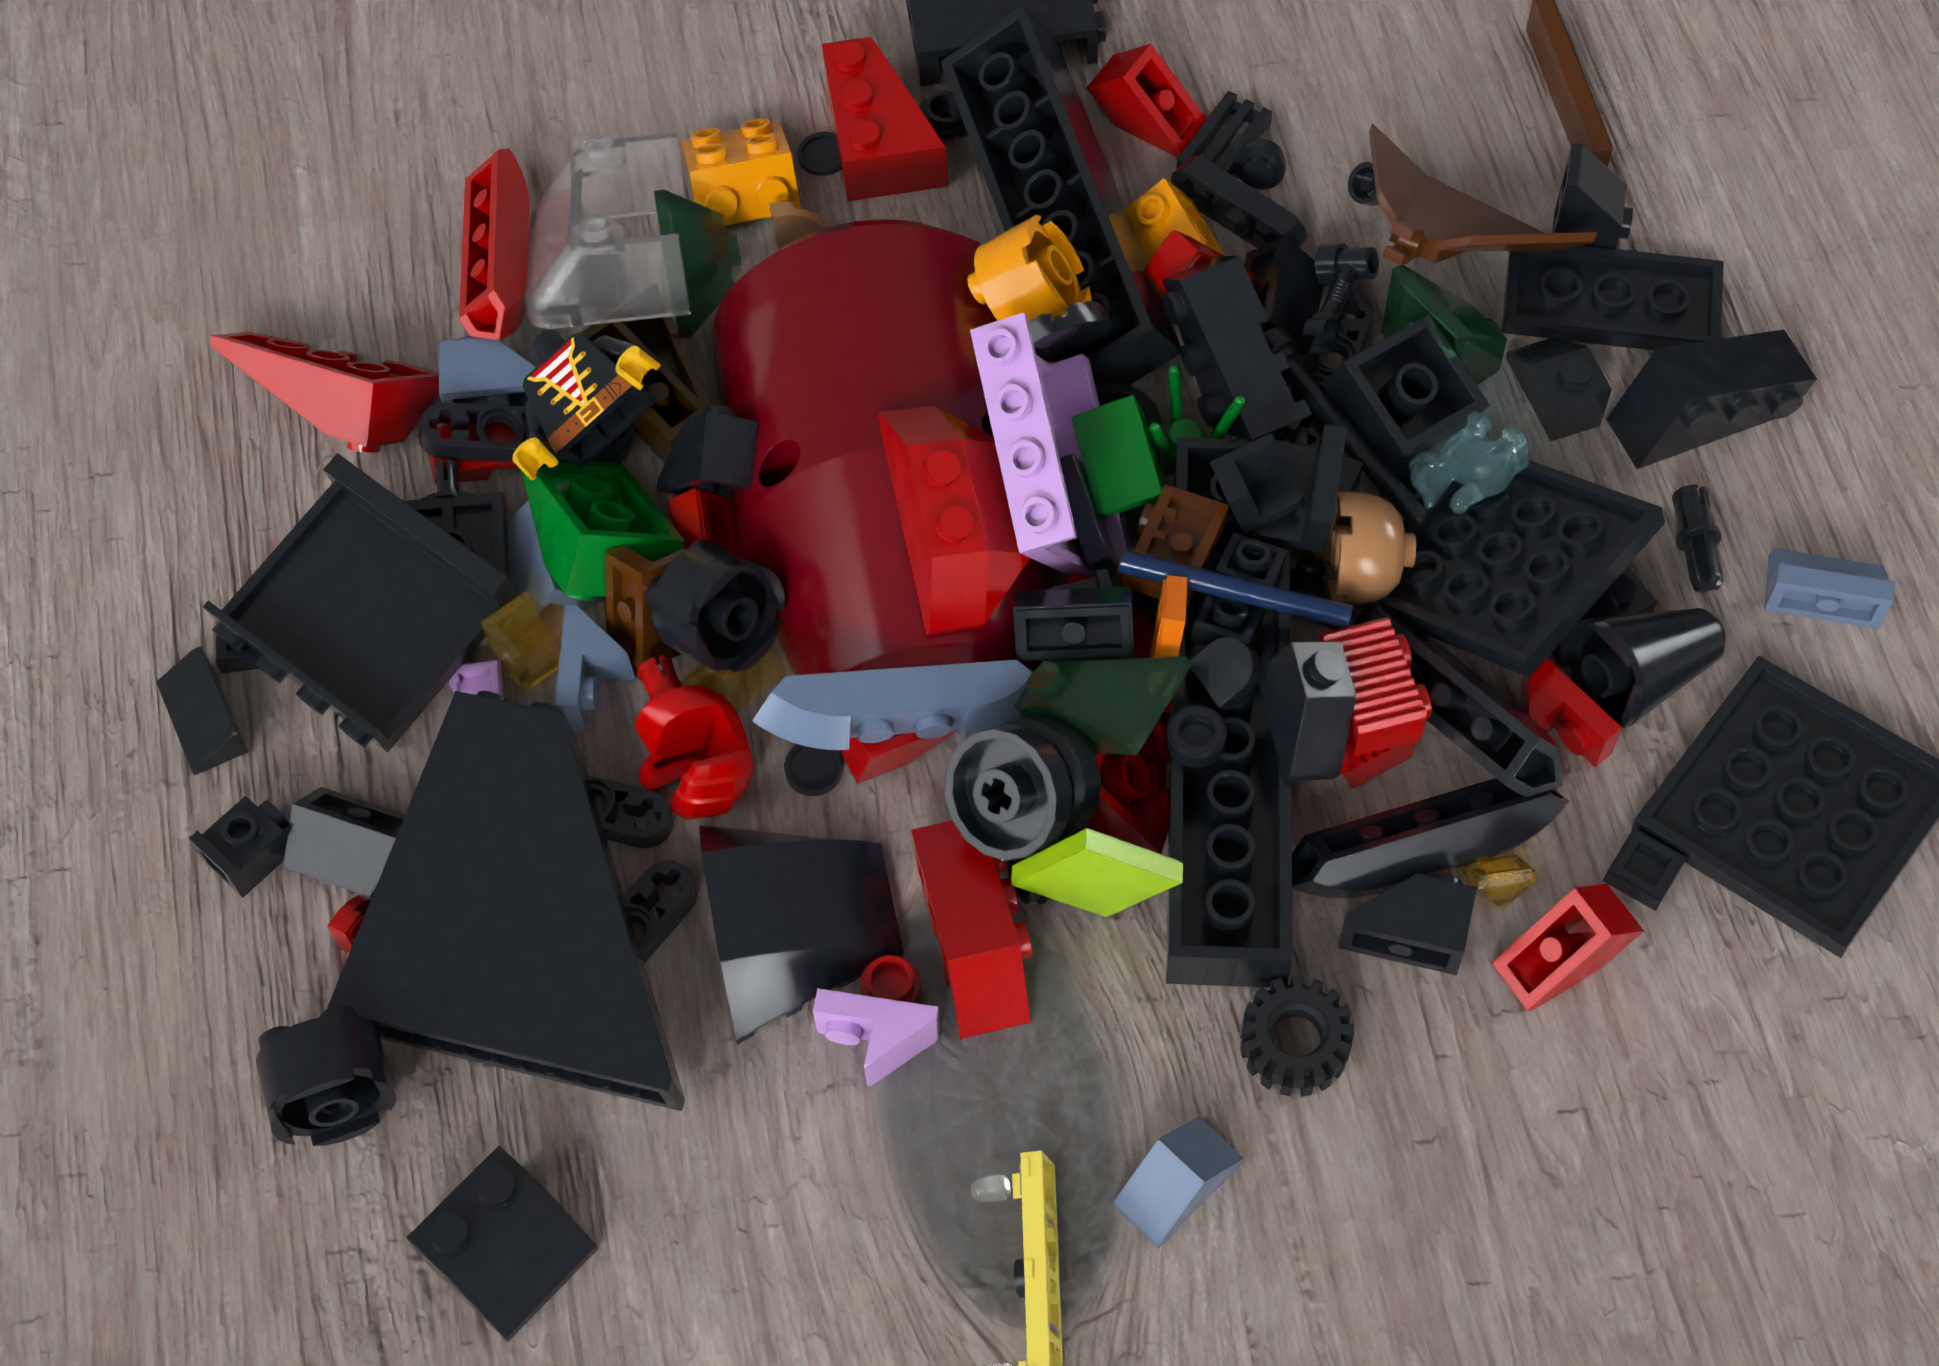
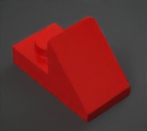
M1546 658L1530 678L1523 676L1521 681V710L1538 723L1547 733L1554 728L1558 732L1563 744L1572 753L1583 755L1594 767L1598 766L1612 754L1622 727L1552 661Z

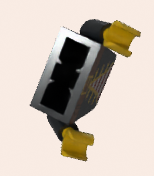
M556 330L542 332L531 344V351L540 364L524 378L522 385L529 399L525 405L526 441L515 450L512 460L531 481L536 479V472L543 464L550 468L558 464L557 458L553 455V450L557 455L583 468L658 401L657 397L642 384V379L650 369L653 368L657 371L661 366L660 363L644 352L639 345L609 336H602L592 341L578 332L564 341Z

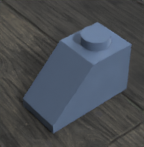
M465 336L456 340L439 341V395L442 403L526 405L529 399L522 385L524 378L536 368L535 365L499 340Z

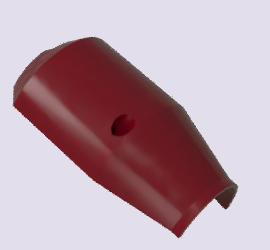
M874 219L834 225L807 235H800L754 266L733 285L717 310L712 334L720 406L739 410L738 418L758 421L752 487L731 493V499H733L737 545L742 556L773 571L782 584L785 595L784 611L777 609L773 626L780 629L777 639L794 675L1017 660L1013 617L1015 593L1018 591L1043 590L1054 585L1056 570L1030 558L982 628L926 636L878 414L883 411L937 406L993 436L970 333L971 329L997 321L987 303L984 305L980 304L974 298L968 286V275L975 272L974 256L976 249L982 245L978 241L915 220ZM1019 661L1035 673L1039 682L1042 661Z

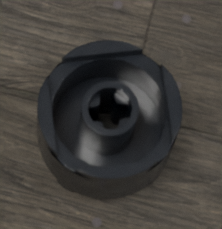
M704 539L695 541L689 548L676 556L666 567L663 574L652 580L646 591V601L652 608V621L660 640L668 647L718 672L727 669L739 672L756 664L775 642L780 630L773 626L777 609L784 611L785 607L784 590L779 578L773 571L722 545Z
M334 1006L322 1012L319 1018L310 1019L291 1027L278 1026L265 1031L258 1039L260 1051L256 1057V1068L273 1135L284 1143L295 1145L293 1135L311 1136L313 1146L330 1145L352 1139L371 1130L380 1123L378 1112L386 1104L392 1110L396 1103V1094L379 1032L371 1022L357 1017L356 1010L351 1006Z

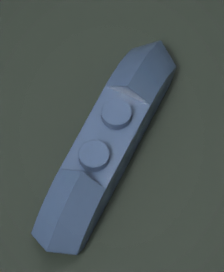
M1018 660L792 675L783 677L769 694L752 721L766 731L799 745L825 750H849L850 738L857 737L863 743H878L892 738L895 734L916 733L919 738L931 739L947 735L951 730H955L965 740L971 734L999 726L1004 722L1019 717L1031 715L1041 706L1046 697L1035 673Z

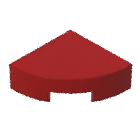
M362 894L351 898L338 910L327 925L341 950L350 953L372 897Z

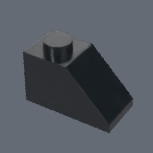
M1571 144L1554 209L1552 233L1597 232L1594 242L1584 245L1616 249L1618 239L1628 240L1632 225L1633 208L1624 207L1627 185L1583 144Z
M1555 336L1507 351L1506 359L1550 441L1601 425L1612 388L1588 346Z
M726 406L705 407V413L684 419L657 480L656 491L680 495L696 487L722 496L751 488L758 421L738 418L739 410Z
M1291 642L1261 667L1258 679L1284 781L1335 779L1341 772L1356 701V693L1342 642Z
M1437 873L1430 876L1415 874L1346 913L1338 948L1457 975L1465 952L1477 887L1463 884L1460 879L1448 874Z

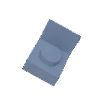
M565 605L555 707L563 713L573 732H587L588 711L597 710L598 681L630 682L635 680V675L628 653L577 605Z

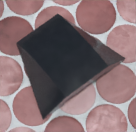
M699 826L701 856L717 949L737 1045L754 1036V1030L784 1014L789 1017L802 1010V1004L816 997L817 988L830 990L835 987L841 989L861 978L863 971L873 960L886 955L902 956L904 954L881 843Z

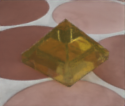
M1518 854L1476 860L1470 865L1462 866L1463 874L1502 911L1537 881L1536 871Z

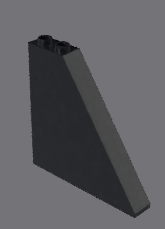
M455 691L327 1009L338 1005L353 1007L356 1010L357 1017L371 1022L377 1028L380 1039L682 1111L685 1097L580 748L573 731L563 713L550 704L532 702L528 706L509 702L503 696L490 691H479L477 695Z

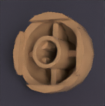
M1338 491L1334 521L1326 543V561H1330L1332 571H1337V579L1326 578L1328 600L1349 605L1371 604L1387 597L1399 584L1403 567L1414 566L1416 537L1414 533H1405L1402 516L1389 501L1376 494L1359 491Z

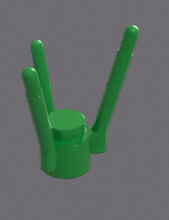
M1176 365L1170 366L1168 370L1170 426L1164 433L1157 422H1153L1149 426L1151 437L1159 455L1162 471L1170 470L1173 473L1175 471L1177 438L1223 439L1245 404L1243 396H1236L1211 436L1206 438L1204 430L1196 422L1184 419L1182 416L1180 371Z

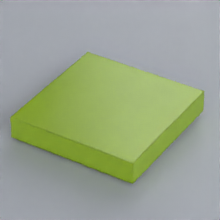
M1086 828L1013 865L1011 885L1104 917H1109L1183 883V863Z

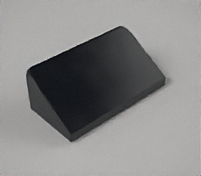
M1131 587L1030 590L1015 593L1013 617L1016 658L1018 661L1134 657L1133 595Z
M199 646L190 651L156 681L194 775L248 753L213 665L203 647Z

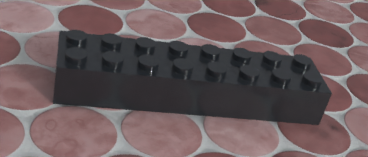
M1022 5L942 60L941 64L1004 231L1006 232L1035 215L1041 216L1039 221L1041 225L1051 221L1058 226L1072 244L1084 268V271L1076 275L1080 290L1089 286L1091 300L1104 305L1110 320L1111 328L1106 334L1088 346L1054 360V363L1083 354L1090 360L1095 384L1109 382L1131 385L1178 356L1181 345L1173 325L1165 312L1156 284L1145 275L1144 269L1147 261L1056 37L1046 25Z

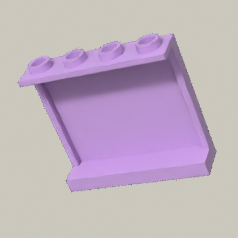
M1024 312L971 329L970 333L1019 553L1071 576V573L1091 576V578L1095 577L1096 570L1087 563L1075 529L1059 459L1073 453L1083 463L1072 424V417L1100 406L1090 360L1085 355L1080 354L1049 364L1036 355L1027 314ZM1124 511L1103 518L1119 563L1123 551L1127 547L1133 549ZM1118 568L1109 571V576L1116 575Z

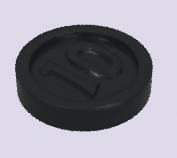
M817 132L809 135L800 143L798 160L806 172L816 176H828L841 170L836 135L834 133Z
M797 744L789 751L785 758L784 771L788 784L796 792L806 796H820L831 791L839 783L842 776V762L837 750L817 749Z

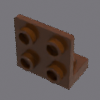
M1165 484L1157 503L1148 502L1143 510L1138 526V535H1141L1136 548L1127 547L1126 550L1206 569L1228 521L1229 505ZM1119 563L1116 578L1123 582L1122 587L1132 588L1133 617L1139 613L1144 616L1152 597L1160 599L1163 583L1118 572ZM1187 589V609L1196 591Z

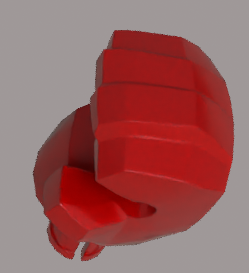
M659 656V662L663 668L661 671L655 657L646 660L639 666L637 675L639 680L642 681L650 701L640 711L635 721V731L644 743L650 756L642 763L639 781L647 790L656 791L681 778L679 788L672 795L670 809L685 820L714 817L718 814L728 813L740 802L750 785L753 775V760L748 740L737 712L722 694L703 685L682 686L674 669L673 661L669 656Z

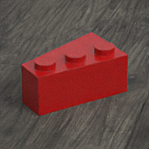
M872 37L822 44L826 87L847 202L948 187L946 146Z
M952 820L912 829L911 834L917 870L933 933L937 937L945 965L943 966L946 984L952 990L960 1039L1031 1023L1022 959L1033 956L1025 921L1013 922L1011 914L1018 913L1019 909L1015 889L1011 885V877L1004 879L999 877L998 871L1005 870L1004 860L984 855L963 838Z

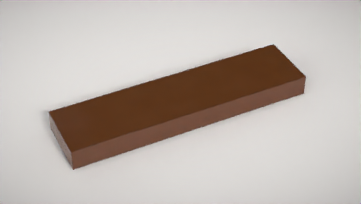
M1532 0L1526 32L1570 146L1572 143L1583 144L1608 167L1613 146L1555 0Z

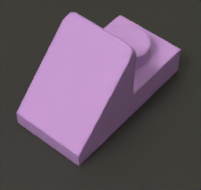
M817 988L813 1007L817 1033L825 1034L828 1040L843 1045H857L861 1040L869 1041L864 1064L867 1086L876 1084L939 1039L940 1019L937 1006Z

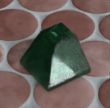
M665 189L654 191L666 275L680 339L690 338L721 304L725 295L735 284L732 266L742 265L737 234L726 235L723 214Z
M1397 265L1392 269L1381 333L1386 338L1430 314L1476 385L1500 370L1507 338L1494 320L1485 318L1469 302L1405 265Z
M1134 656L1125 658L1042 661L1041 665L1030 675L1027 687L1014 706L1022 716L1041 713L1063 719L1082 734L1094 754L1138 755L1192 663L1186 656Z

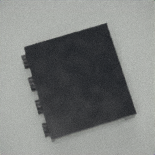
M337 453L323 469L332 482L330 487L222 610L209 600L203 608L218 622L212 628V631L230 647L239 652L244 645H247L258 654L253 662L272 679L281 683L286 676L301 687L295 693L296 696L322 716L328 709H331L343 719L338 727L363 748H366L373 741L388 753L516 602L519 595L508 577Z

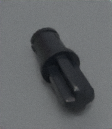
M1686 485L1676 490L1672 495V502L1679 526L1676 546L1679 550L1685 552L1689 578L1693 589L1698 593L1718 590L1724 582L1717 551V545L1720 543L1722 536L1721 530L1714 526L1707 488L1702 486L1698 494V485Z

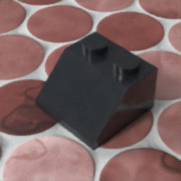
M498 1146L406 1237L419 1257L507 1342L598 1250L597 1245L544 1186L501 1146Z

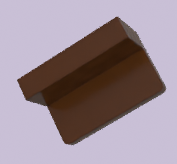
M623 544L605 551L606 633L628 653L631 664L636 668H639L643 662L652 657H655L656 663L659 665L660 655L669 656L671 659L681 655L680 652L664 644L658 637L652 621V608L646 601V591L652 580L661 576L670 562L686 549L679 550L654 562Z

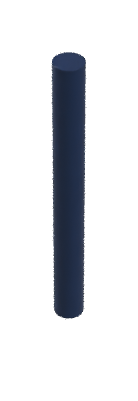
M1128 550L1123 551L1118 571L1163 583V579H1166L1167 575L1188 577L1187 589L1344 628L1349 625L1353 605Z

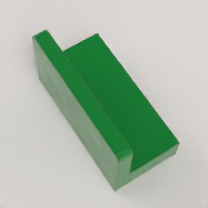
M1131 395L1074 415L1072 417V424L1099 515L1105 518L1141 505L1146 506L1148 502L1156 504L1166 483L1146 415L1135 396Z

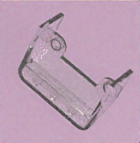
M677 132L618 139L595 136L586 139L574 151L531 214L525 301L529 320L533 325L545 329H556L690 314L679 234L625 239L623 227L619 223L610 220L611 218L688 211Z

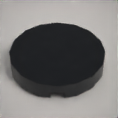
M1095 301L1074 303L1065 308L1067 315L1053 318L1051 313L1047 315L1044 313L1028 321L1036 355L1046 362H1051L1088 346L1106 334L1111 328V323L1102 303Z

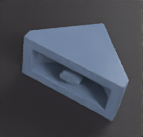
M1197 1117L1156 1141L1114 1200L1113 1207L1159 1249L1244 1162V1158L1200 1117Z

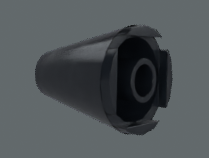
M1702 608L1586 618L1578 622L1561 641L1559 652L1560 667L1563 668L1569 665L1573 682L1622 728H1627L1716 663L1724 653L1726 635L1721 622L1710 612Z

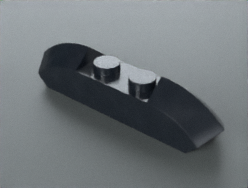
M1377 601L1369 604L1356 617L1353 625L1388 617L1391 621V627L1394 628L1395 635L1402 633L1406 637L1412 657L1411 677L1414 679L1415 684H1424L1430 697L1432 714L1430 718H1427V721L1500 782L1526 798L1563 785L1560 748L1551 736L1524 711L1430 636L1421 633Z
M1497 778L1313 832L1304 835L1292 852V888L1310 895L1326 898L1362 897L1379 893L1387 886L1401 883L1415 874L1426 875L1452 866H1467L1474 863L1478 858L1485 856L1491 859L1509 852L1533 838L1547 827L1570 801L1554 789L1526 798L1505 786Z

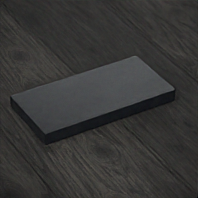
M1586 245L1563 251H1508L1501 333L1548 339L1557 336L1574 342L1653 351L1656 348L1721 339L1724 261Z

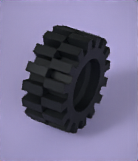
M1292 976L1290 985L1285 986L1282 977L1272 980L1270 990L1266 991L1262 986L1255 993L1253 1003L1249 1002L1245 1009L1240 1035L1242 1058H1248L1247 1069L1252 1077L1259 1072L1262 1075L1260 1084L1269 1090L1273 1083L1280 1085L1281 1095L1290 1096L1292 1088H1300L1301 1097L1312 1095L1313 1088L1317 1085L1321 1091L1331 1086L1334 1076L1336 1078L1340 1077L1350 1055L1354 1037V1024H1349L1351 1011L1347 1004L1342 1007L1339 1006L1341 995L1333 988L1328 994L1322 992L1324 982L1313 978L1311 987L1302 985L1303 976ZM1297 1016L1305 1018L1317 1028L1320 1034V1044L1310 1054L1304 1056L1289 1055L1282 1051L1274 1041L1273 1029L1276 1024L1287 1017Z

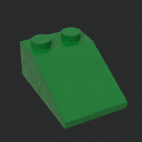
M557 459L558 464L553 468L543 464L537 470L536 479L533 481L521 470L545 568L563 593L569 597L584 601L592 600L595 596L606 597L605 551L623 544L654 562L683 549L685 540L622 463L589 461L583 468H580L566 459Z

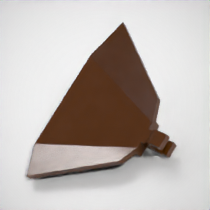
M1372 123L1369 137L1377 201L1393 227L1389 241L1395 243L1392 247L1389 245L1385 247L1382 257L1402 266L1418 257H1422L1432 263H1437L1466 251H1563L1594 242L1597 232L1544 233L1426 175Z

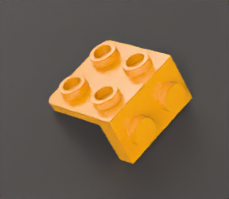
M758 118L742 123L740 129L721 132L718 128H705L693 132L691 138L681 142L700 230L771 217L769 203L789 201L794 202L796 208L801 209L792 155L780 123H771L770 119Z

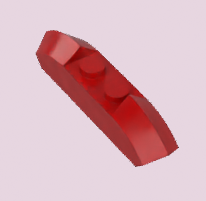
M510 148L497 150L465 179L459 320L470 337L494 340L504 339L519 328L526 313L528 274L530 270L528 265L530 238L529 193L521 168Z

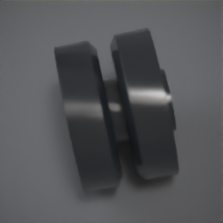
M1037 713L978 731L955 748L946 767L944 794L950 817L963 838L984 855L1007 861L1037 853L1047 846L1056 844L1080 832L1089 825L1099 805L1101 777L1095 754L1082 734L1061 718Z

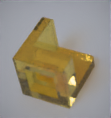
M523 592L480 622L493 656L497 660L501 659L504 669L524 692H527L558 670L561 642L542 622L535 601L528 592Z

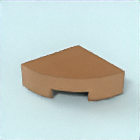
M789 201L769 203L773 234L778 250L802 234L807 235L825 228L822 217L815 210L811 209L810 212L796 208L795 203Z

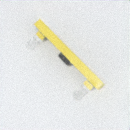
M1042 1150L1020 1153V1173L1012 1174L1013 1199L1022 1198L1024 1258L1015 1260L1014 1282L1018 1296L1025 1298L1027 1339L1026 1361H1018V1366H1063L1055 1165ZM1006 1174L980 1177L972 1183L971 1195L976 1201L982 1203L1009 1200L1011 1195L1009 1178ZM1013 1362L987 1364L983 1366H1014Z

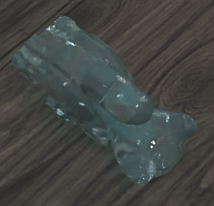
M1472 411L1467 416V425L1450 437L1441 450L1421 452L1411 460L1409 469L1411 471L1412 485L1423 495L1424 507L1430 509L1435 506L1452 481L1460 482L1464 485L1453 495L1450 507L1457 514L1466 512L1471 505L1487 496H1494L1504 491L1511 483L1513 477L1529 465L1527 455L1529 449L1525 435L1507 426L1502 431L1501 438L1494 441L1486 436V433L1493 427L1490 419L1478 412Z

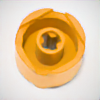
M1039 215L1025 220L976 249L974 256L975 272L968 275V286L972 295L980 304L984 305L987 303L997 321L1023 312L1027 314L1028 321L1044 313L1045 315L1051 313L1052 317L1055 318L1067 315L1065 308L1069 307L1068 305L1092 301L1089 286L1080 290L1076 275L1084 271V268L1072 244L1053 222L1050 221L1044 225L1039 224L1041 219Z

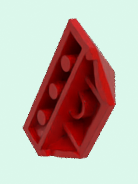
M937 406L880 412L878 414V421L926 636L982 628L1030 560L1029 557L1019 553L994 437Z

